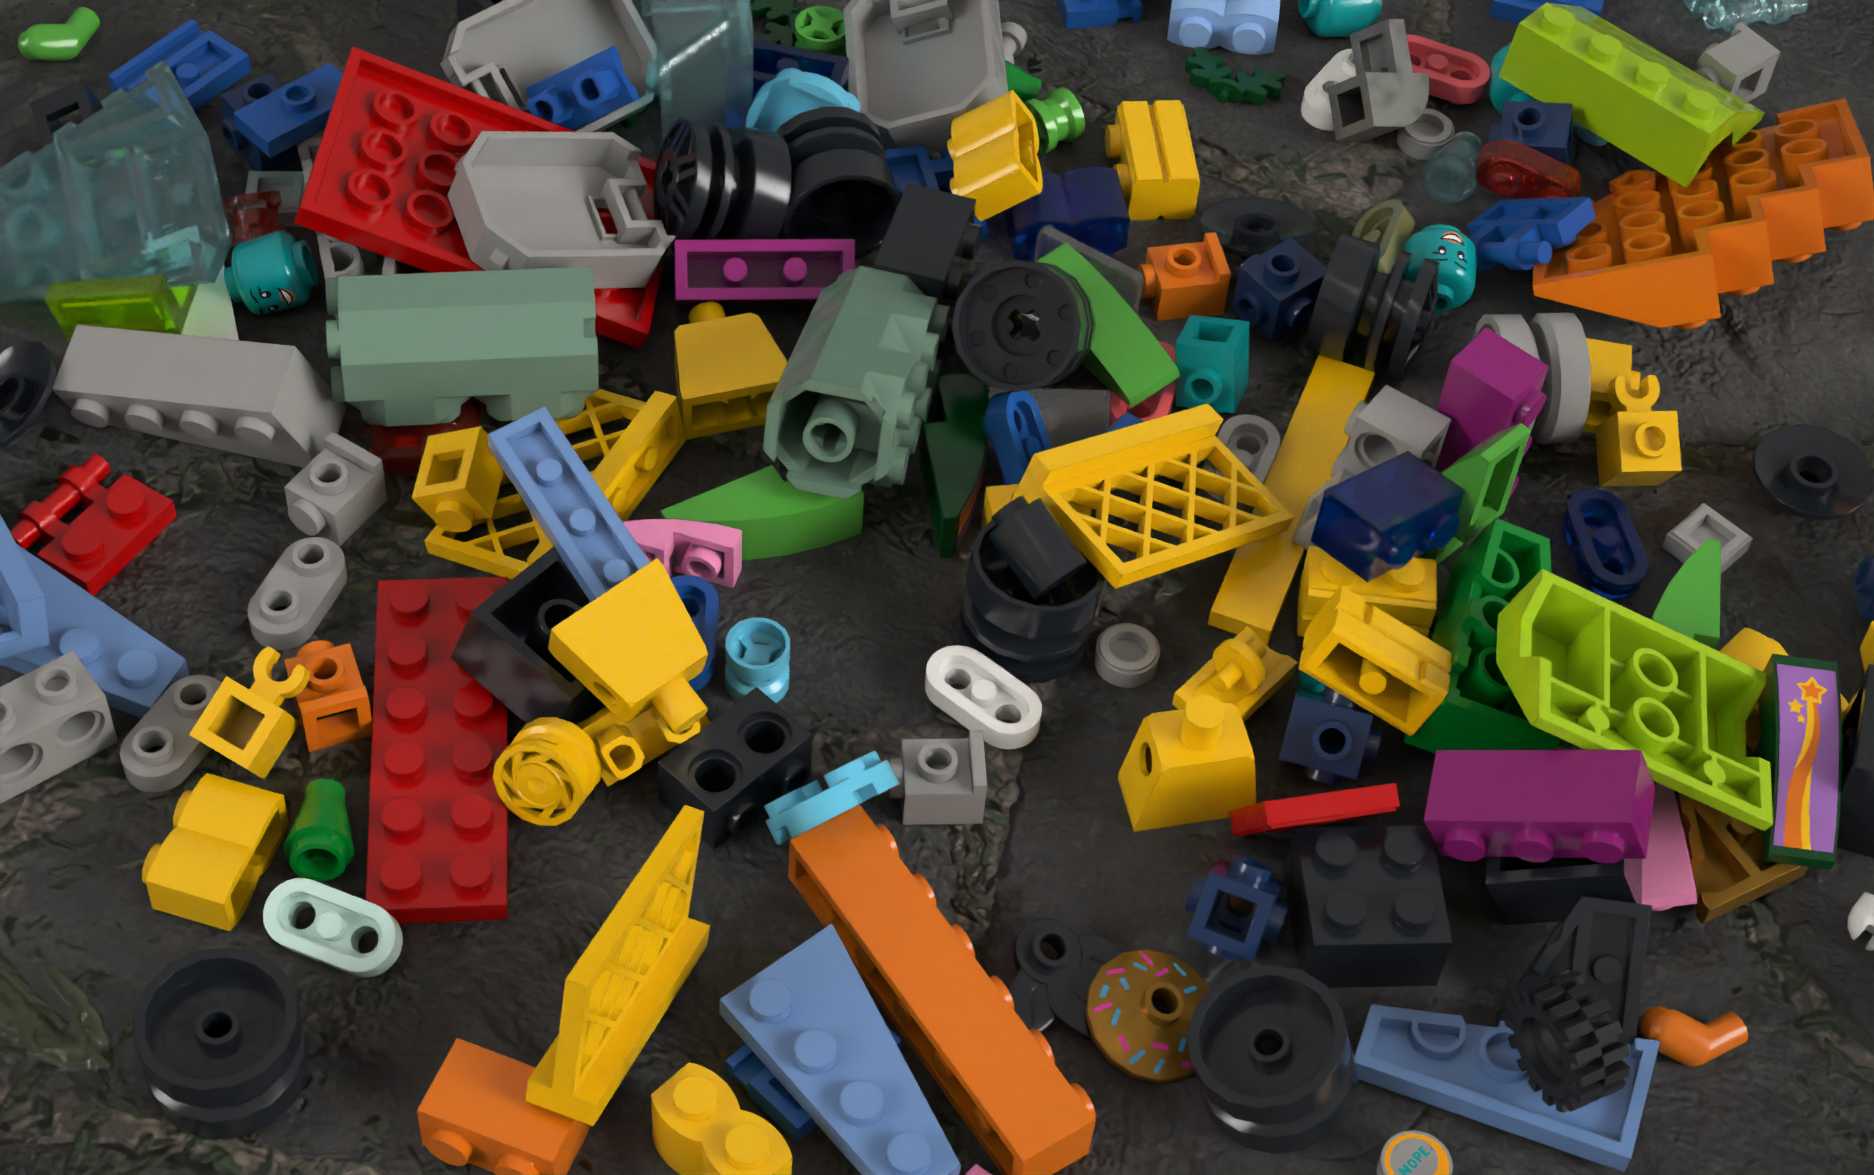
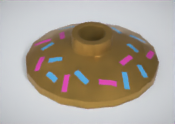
M1149 949L1121 953L1102 965L1087 989L1085 1017L1091 1038L1108 1062L1132 1078L1158 1084L1183 1080L1194 1073L1190 1062L1187 1032L1195 1007L1209 992L1210 988L1196 970L1173 955ZM1151 998L1161 1001L1168 1008L1170 1014H1163L1157 1011L1152 1004Z

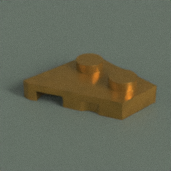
M1674 791L1696 888L1697 904H1694L1696 917L1702 925L1805 875L1808 869L1806 866L1764 861L1762 832L1760 829Z

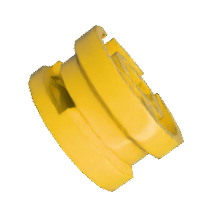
M557 717L537 718L525 724L495 762L493 780L497 794L506 807L522 820L539 826H557L573 817L600 781L603 764L598 753L599 749L590 736L574 723ZM531 808L544 809V810H543L542 812H538V811H535V810H533V809H531ZM565 808V810L559 813H553L555 809Z

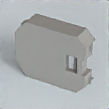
M503 0L456 25L449 35L440 66L452 85L487 98L489 96L481 81L489 78L502 104L531 114L527 107L529 97L524 88L612 46H616L624 73L629 82L636 88L640 99L573 130L576 132H601L642 111L653 101L661 54L632 0ZM500 71H501L502 74L504 75V77H505L507 83L509 84V86H510V88H511L513 94L515 95V97H516V99H517V101H518V103L520 104V106H521L522 109L519 108V106H518L517 102L515 101V99H514L512 93L510 92V90H509V88H508L506 82L504 81V79H503V77H502Z
M851 0L843 9L849 92L858 99L861 107L860 113L865 114L878 127L885 150L925 145L927 151L947 146V141L951 139V123L954 118L1008 92L998 0ZM945 17L946 27L909 36V26Z
M481 131L467 154L462 156L456 164L454 170L457 173L447 194L470 260L485 271L592 266L594 289L646 287L655 275L665 256H671V245L676 236H667L661 220L647 219L640 201L647 183L637 161L642 150L613 132ZM596 208H609L618 231L617 234H606Z

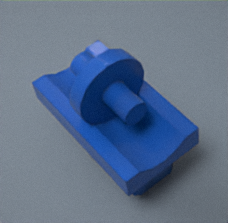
M612 46L524 88L529 97L527 107L531 115L570 130H574L640 99L636 88L629 82L624 73L616 46Z

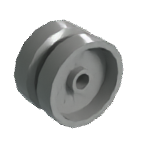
M1567 312L1536 313L1529 324H1527L1521 314H1484L1476 325L1473 339L1485 328H1488L1549 366L1541 392L1546 395V401L1537 417L1529 425L1530 434L1535 442L1540 444H1573L1581 436L1584 429L1591 395V366L1588 343L1579 319L1574 313Z

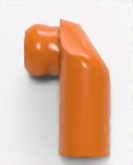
M1654 1006L1645 1011L1639 1022V1030L1644 1039L1660 1041L1658 1052L1689 1067L1703 1065L1746 1043L1748 1040V1032L1744 1022L1737 1014L1731 1011L1703 1024L1678 1010H1668L1663 1006Z

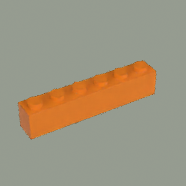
M859 804L790 839L788 878L824 928L833 924L865 985L1002 1175H1053L1089 1154L1096 1122V1113L1088 1094L1079 1084L1068 1083L1056 1067L1052 1049L1045 1037L1037 1029L1032 1028L1029 1030L1014 1011V1002L1006 985L999 977L995 975L989 977L975 959V951L966 932L958 924L950 925L937 908L935 895L927 880L919 873L912 875L900 859L895 839L887 827L881 823L875 825Z

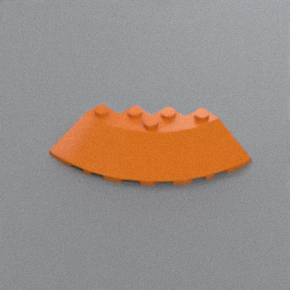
M1846 98L1775 114L1776 125L1757 130L1751 129L1732 147L1723 142L1719 143L1710 152L1698 173L1686 188L1657 170H1629L1609 182L1612 194L1595 203L1591 200L1596 218L1576 234L1577 239L1565 247L1552 249V257L1549 263L1535 264L1533 266L1532 286L1534 296L1659 328L1673 326L1677 329H1693L1704 325L1708 320L1721 318L1718 294L1727 293L1732 296H1743L1756 292L1761 286L1774 284L1771 261L1778 260L1783 263L1804 261L1814 253L1826 251L1825 228L1832 231H1847L1859 227L1864 221L1874 220V189L1870 155Z

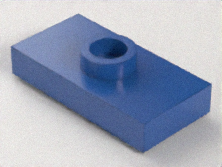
M328 62L235 111L233 115L236 129L269 158L274 157L325 129L343 73Z

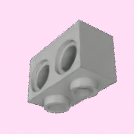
M1385 385L1369 404L1364 401L1359 402L1349 416L1344 433L1350 436V440L1335 461L1331 477H1334L1344 468L1354 474L1351 482L1353 486L1400 518L1394 534L1397 536L1405 514L1418 494L1430 483L1451 419L1400 391Z
M73 650L0 687V804L118 742L106 696Z

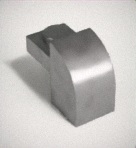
M1386 19L1350 34L1357 76L1327 87L1336 141H1367L1415 122L1423 113L1428 101L1429 74L1413 73L1404 19Z

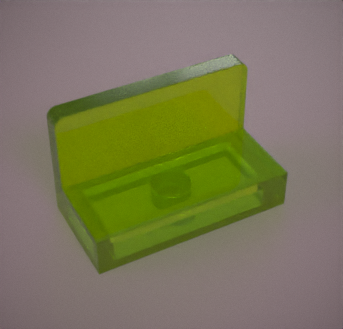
M151 275L51 283L44 301L69 342L77 324L181 335L198 284L193 275Z

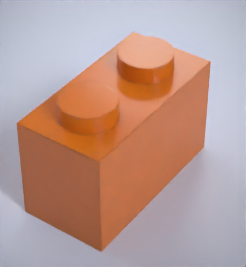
M459 1038L455 1040L417 1109L422 1145L427 1147L431 1154L451 1165L463 1166L466 1163H470L491 1171L495 1175H567L591 1125L525 1101L527 1082L536 1067Z

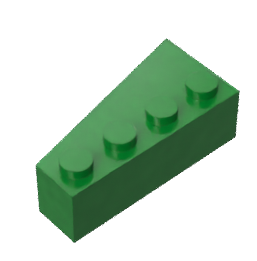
M1495 518L1454 559L1432 637L1433 642L1453 653L1451 670L1448 673L1450 675L1449 692L1443 702L1414 735L1409 736L1405 733L1404 743L1436 754V750H1554L1560 744V738L1530 725L1496 663L1498 614L1541 569L1552 573L1549 538Z

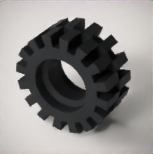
M1569 969L1561 970L1511 992L1512 997L1507 998L1505 1004L1510 1013L1504 1015L1505 1026L1514 1032V1034L1508 1036L1510 1047L1518 1049L1521 1058L1517 1059L1516 1062L1521 1072L1528 1070L1531 1075L1528 1083L1534 1092L1542 1089V1101L1548 1106L1556 1105L1557 1111L1563 1113L1567 1111L1572 1112L1622 1089L1626 1085L1623 1078L1628 1077L1630 1066L1622 1060L1629 1057L1627 1044L1619 1042L1617 1035L1624 1032L1619 1020L1612 1022L1608 1015V1012L1612 1009L1606 997L1601 1000L1597 999L1598 987L1591 980L1584 982L1582 973L1576 970L1570 972Z

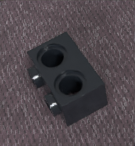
M756 687L703 727L698 734L686 740L658 762L659 801L676 816L684 805L705 811L700 838L715 849L731 835L739 836L747 832L757 822L766 804L802 787L811 774L813 734ZM764 751H765V752H771V753L761 754V753H757V752H764ZM719 789V790H723V791H722V792H709L708 790Z

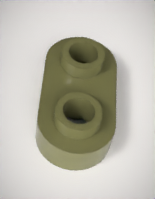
M1390 199L1377 204L1367 211L1357 222L1351 236L1381 245L1378 272L1389 275L1397 257L1404 251L1405 242L1411 237L1415 220L1400 200Z

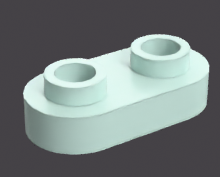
M307 878L287 880L270 893L264 905L263 921L272 939L293 952L359 977L379 975L388 970L400 955L403 944L402 931L399 923L390 913L374 903ZM308 907H314L315 919L313 923L305 929H298L296 918L300 911ZM376 931L378 943L375 949L369 953H360L358 949L360 938L367 932Z

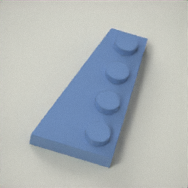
M17 544L45 596L50 645L0 659V665L27 674L73 650L105 694L108 706L139 718H143L173 683L189 676L187 662L184 657ZM0 624V634L12 631L10 626Z
M830 924L720 999L719 1014L861 1175H959L961 1164L833 924Z
M1371 1004L1354 1055L1359 1080L1625 1172L1632 1158L1660 1041L1635 1038L1632 1045L1627 1044L1629 1057L1622 1059L1630 1066L1629 1076L1623 1078L1626 1085L1613 1094L1572 1112L1567 1111L1563 1113L1557 1111L1556 1105L1548 1106L1542 1101V1089L1534 1092L1528 1081L1531 1075L1528 1070L1521 1072L1516 1062L1521 1056L1518 1049L1510 1047L1508 1036L1514 1034V1032L1505 1026V1021L1500 1020L1498 1027L1466 1024L1461 1015Z

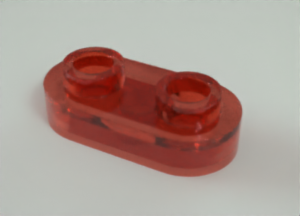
M1497 140L1487 143L1478 152L1475 172L1476 179L1483 187L1495 194L1509 199L1580 197L1582 179L1577 170L1526 145L1510 140Z

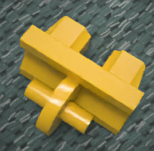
M1246 626L1236 637L1224 640L1214 650L1213 658L1174 693L1172 705L1177 709H1185V705L1190 698L1201 694L1211 695L1222 703L1231 702L1237 705L1244 723L1295 674L1298 662L1289 655H1282L1270 649L1254 630Z
M655 706L628 723L621 721L609 708L604 707L576 724V726L585 731L599 749L598 753L603 764L601 777L607 787L620 779L622 780L636 772L643 765L674 746L698 734L710 721L705 714L692 726L675 734Z

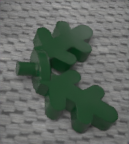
M746 0V4L751 10V17L755 20L766 17L767 24L765 25L766 35L759 32L748 34L749 43L741 48L743 61L752 63L763 58L764 63L770 64L775 61L774 52L780 49L784 56L793 55V43L797 41L794 34L795 18L800 13L796 0Z
M1195 47L1193 55L1186 59L1185 71L1191 73L1190 84L1207 88L1208 92L1216 97L1217 101L1221 104L1248 100L1255 104L1263 105L1266 102L1267 96L1272 98L1280 97L1286 77L1285 72L1282 70L1265 72L1263 68L1256 67L1253 69L1252 78H1249L1245 72L1236 73L1235 81L1231 80L1232 70L1228 67H1222L1224 58L1220 55L1211 56L1204 47Z

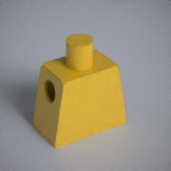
M707 301L698 304L690 311V324L680 325L674 330V364L677 397L686 440L765 425L767 405L788 363L758 315L745 313L726 317L723 307L717 302Z
M658 558L551 629L548 650L554 658L621 721L628 723L655 706L673 732L678 734L696 723L708 711L706 705L688 683L703 671L708 652L666 569Z
M1201 694L1190 698L1185 705V709L1152 713L1143 719L1118 773V781L1134 832L1230 818L1229 811L1256 804L1255 758L1237 705L1231 702L1222 703L1211 695Z

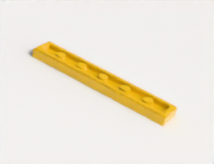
M1318 355L1264 483V486L1295 518L1287 531L1237 547L1211 608L1208 625L1237 635L1248 626L1268 645L1306 551L1305 548L1292 540L1309 496L1332 478L1331 471L1334 463L1350 440V436L1344 433L1345 425L1357 404L1361 401L1366 402L1375 372ZM1255 508L1253 509V515L1263 517Z

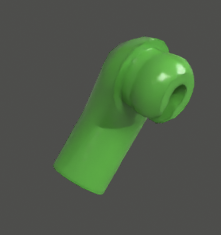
M78 7L65 24L32 25L28 30L20 34L18 38L19 51L25 58L32 61L63 62L72 60L80 53L99 28L100 19L91 9Z

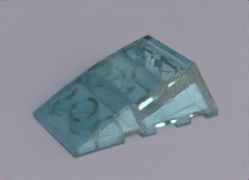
M160 61L145 71L147 79L126 92L120 88L100 101L103 108L78 125L70 121L52 133L54 141L33 154L27 150L0 168V304L215 283L232 243L212 150L207 133L167 63Z

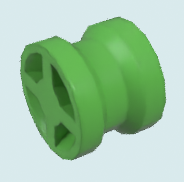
M813 6L801 11L795 18L794 34L797 41L794 44V60L797 66L806 72L812 65L823 61H836L846 64L844 14L838 9L829 6Z
M1059 87L1049 91L1044 100L1040 101L1033 98L1023 102L1033 114L1039 135V150L1037 154L1041 155L1054 150L1059 141L1070 143L1082 138L1084 135V114L1081 105L1069 89Z

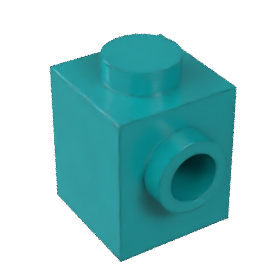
M1190 315L1175 342V365L1178 367L1181 376L1176 379V406L1194 408L1208 403L1218 414L1224 412L1235 413L1249 385V321Z

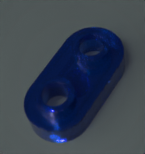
M1585 489L1575 493L1567 505L1562 520V528L1583 582L1592 592L1607 599L1622 600L1634 596L1640 590L1648 571V559L1627 507L1617 496L1605 490Z

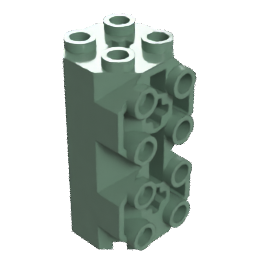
M592 266L326 278L328 315L338 314V320H326L328 358L341 360V366H331L333 402H348L361 410L362 419L371 426L389 427L450 423L460 415L461 405L472 396L486 404L488 415L499 421H516L544 406L553 419L571 418L583 411L585 399L599 390L598 344L595 335L596 307Z
M859 266L854 270L845 271L838 276L836 282L820 292L767 405L763 450L773 462H775L777 457L788 469L786 478L797 490L848 499L858 493L865 483L891 488L892 483L903 485L909 454L915 453L921 423H926L931 397L935 395L936 377L942 373L943 360L937 359L939 342H944L950 317V306L940 305L937 298L926 296L908 276Z

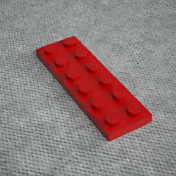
M508 577L378 580L366 901L382 907L399 924L508 919V808L497 794L493 773L495 762L507 746H509V708L450 658L471 611L506 585Z

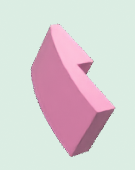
M644 519L623 522L648 561L652 562L658 558L670 578L673 572L684 575L698 576L708 582L734 588L742 570V530L718 524L678 519Z
M1655 784L1646 859H1642V904L1651 905L1652 911H1663L1675 906L1697 904V894L1674 790L1662 784Z

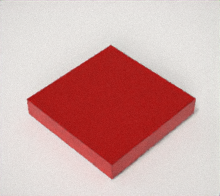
M1396 783L1264 801L1229 811L1233 835L1237 834V837L1291 830L1295 829V827H1312L1364 819L1396 811V807H1400L1397 785Z

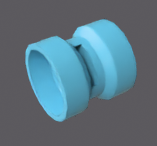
M755 617L742 620L734 625L728 632L725 643V660L727 662L725 665V688L729 696L737 702L757 687L777 703L784 698L789 689L790 637L786 629L776 621Z

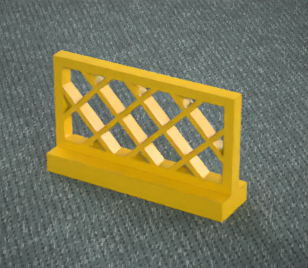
M599 389L585 399L584 411H581L575 417L554 419L564 435L590 427L593 428L596 436L595 439L571 446L581 461L603 455L604 458L597 468L589 473L622 522L628 520L686 441L677 396L656 390L648 401L644 402ZM620 418L632 420L626 429L608 435L603 434L600 424ZM506 473L502 476L500 486L511 483ZM519 493L496 500L492 517L473 520L472 526L486 522L490 535L461 542L453 539L458 532L447 531L436 525L424 540L428 554L500 577H508L510 580L554 546L530 510L532 522L496 532L493 520L529 510ZM539 539V544L529 555L527 562L505 556L503 553L504 549Z
M1208 403L1035 453L1011 499L1013 501L1023 495L1027 502L1031 503L1041 498L1076 547L1115 589L1287 531L1295 518L1215 436L1224 419ZM1208 459L1223 476L1197 468L1196 465ZM1165 476L1182 482V490L1154 481V478ZM1195 488L1223 496V504L1195 495ZM1121 489L1140 496V504L1110 494V492ZM1156 501L1181 510V518L1153 509L1152 502ZM1237 502L1254 507L1263 517L1236 509ZM1078 503L1095 509L1096 518L1076 512L1069 504ZM1108 514L1138 524V533L1108 523ZM1194 515L1223 524L1222 530L1217 531L1194 523ZM1151 529L1180 538V544L1175 546L1150 537ZM1106 543L1135 552L1136 559L1123 563Z
M688 805L683 806L566 977L559 1034L529 1077L525 1101L594 1126L706 949L711 925L688 918L705 811Z

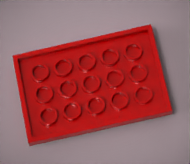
M352 46L294 223L430 273L485 271L470 260L447 196L457 173L454 170L456 164L462 156L467 154L481 131H576ZM639 156L637 161L647 183L640 201L647 219L655 220L653 212V179L656 162ZM596 208L606 234H617L618 231L609 208ZM663 262L646 287L594 289L596 307L595 333L639 349L642 348L649 335Z

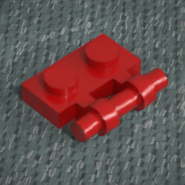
M93 454L81 466L71 465L57 478L58 487L41 502H30L17 514L18 523L9 530L16 544L25 550L36 541L44 544L45 547L37 554L38 559L93 596L177 518L173 500L127 474H123L108 489L99 485L111 473V467L104 458L97 454ZM75 505L85 509L69 525L60 521Z

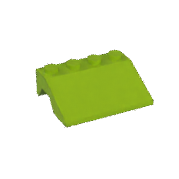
M1546 2L1518 24L1498 76L1541 102L1572 104L1574 122L1685 188L1692 182L1710 152L1719 143L1723 142L1732 147L1762 120L1765 113L1582 6Z
M1541 569L1498 614L1496 663L1530 725L1585 750H1641L1653 781L1760 830L1766 831L1773 825L1770 762L1760 757H1746L1745 722L1766 685V673L1544 569Z

